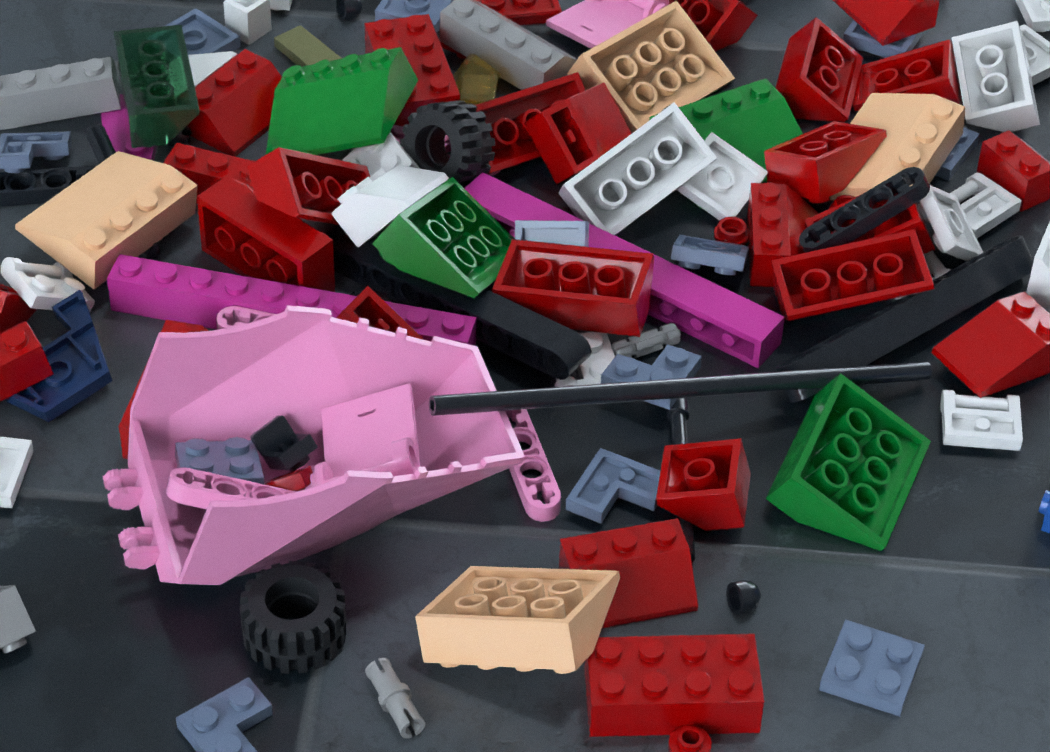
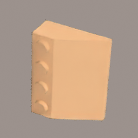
M677 1L584 52L567 73L570 75L579 72L585 90L605 82L632 133L647 123L649 117L659 114L675 102L678 107L702 100L735 79Z
M871 93L850 124L885 129L887 137L843 191L830 196V200L834 201L841 195L857 197L898 172L910 167H917L923 170L930 184L963 134L965 106L935 94Z
M117 151L15 224V229L95 290L107 280L119 254L133 257L140 256L153 246L154 243L161 240L195 214L198 185L171 165Z
M470 566L415 616L423 662L440 663L442 667L446 668L459 665H477L478 668L483 670L497 667H515L517 671L521 672L535 669H554V672L559 674L574 672L594 651L620 580L619 571Z

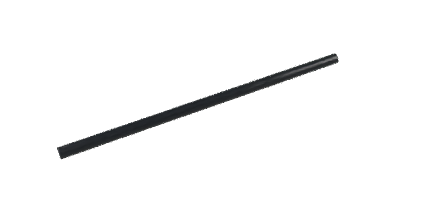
M925 361L433 395L429 398V410L432 416L824 388L840 373L856 385L923 381L931 378L932 367L929 362Z

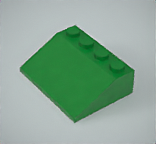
M398 47L388 50L380 48L368 54H350L342 59L332 61L325 59L312 65L302 67L295 65L285 70L274 91L266 154L280 147L319 155L384 143L418 82V78L402 48Z
M766 78L678 107L704 141L712 132L765 170V150L803 134L784 96ZM767 175L761 183H767Z
M451 177L398 214L372 244L379 250L382 259L394 265L398 270L475 298L496 280L510 243L515 238Z
M840 373L815 395L767 494L766 500L798 523L882 551L886 548L931 441Z

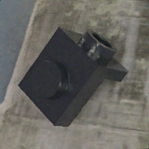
M280 415L273 418L250 437L270 469L295 471L304 466L310 460L308 455L318 448L310 434H295L285 417Z

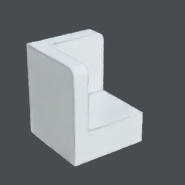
M225 0L223 2L225 27L239 35L240 40L246 44H252L272 30L270 0H258L249 7H244L234 0Z

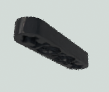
M96 166L26 170L19 173L0 172V207L46 203ZM53 183H64V185L61 187H48L50 184ZM17 186H29L25 190H13Z
M917 167L906 168L807 227L799 237V242L804 252L807 253L849 244L922 200L930 190V185L923 170ZM888 200L883 206L875 209L872 208L877 202ZM856 219L852 225L841 227L847 220Z

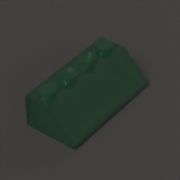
M182 25L114 31L116 62L131 147L167 145L200 114Z

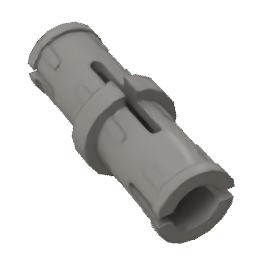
M378 658L383 668L381 671L375 660L367 666L365 673L379 694L378 701L383 711L390 713L403 738L412 737L408 728L410 725L416 735L420 734L425 728L426 723L411 701L412 692L408 685L400 682L389 659Z

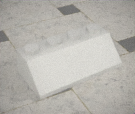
M674 102L563 184L558 194L577 218L588 221L590 224L616 235L715 161L717 157Z

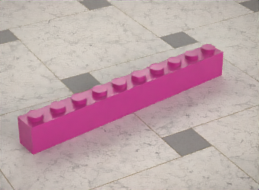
M481 173L464 188L514 238L515 220L583 221L485 173ZM589 223V247L650 253ZM654 255L648 315L666 324L674 323L680 331L756 368H759L781 344L784 316Z
M119 254L107 277L111 311L203 325L205 328L216 330L217 314L220 310L229 306H240L273 314L284 312L287 305L324 308L331 310V317L336 318L357 297ZM385 301L423 340L432 341L433 337L436 336L476 346V317Z

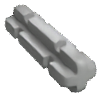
M674 323L660 326V331L654 328L641 333L640 337H629L628 342L626 339L616 341L611 347L614 356L620 354L632 358L634 355V358H638L662 350V345L666 347L667 344L671 346L680 342V330Z

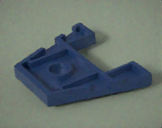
M81 290L76 291L52 307L55 317L68 330V332L43 347L54 374L4 400L47 422L52 421L113 381Z

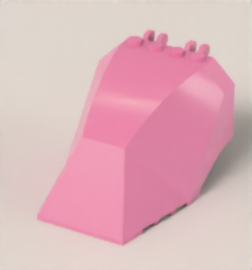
M287 305L284 312L236 327L188 333L159 332L130 408L129 469L108 470L102 476L105 489L111 490L107 494L110 507L117 510H130L139 505L145 527H128L118 534L120 547H123L124 550L128 549L123 553L125 565L129 568L145 570L155 564L160 582L221 585L238 576L259 572L262 569H271L273 564L280 563L284 565L289 563V561L300 560L334 547L378 526L396 515L522 463L525 456L506 411L432 416L430 413L429 398L433 395L497 391L478 347L436 336L433 337L432 341L407 336V329L398 327L394 333L370 327L368 319L359 318L358 323L331 317V310L289 305ZM408 383L412 386L420 467H417L413 474L393 476L391 472L346 470L343 477L319 486L312 487L310 484L304 490L268 498L240 501H210L207 510L175 502L166 494L170 473L177 468L175 458L176 442H187L190 439L226 441L233 437L251 440L250 437L254 432L280 415L285 417L295 434H310L317 444L318 448L308 455L310 460L301 467L304 468L310 465L313 473H315V465L325 462L321 409ZM258 451L264 475V484L275 477L290 472L289 470L270 469Z

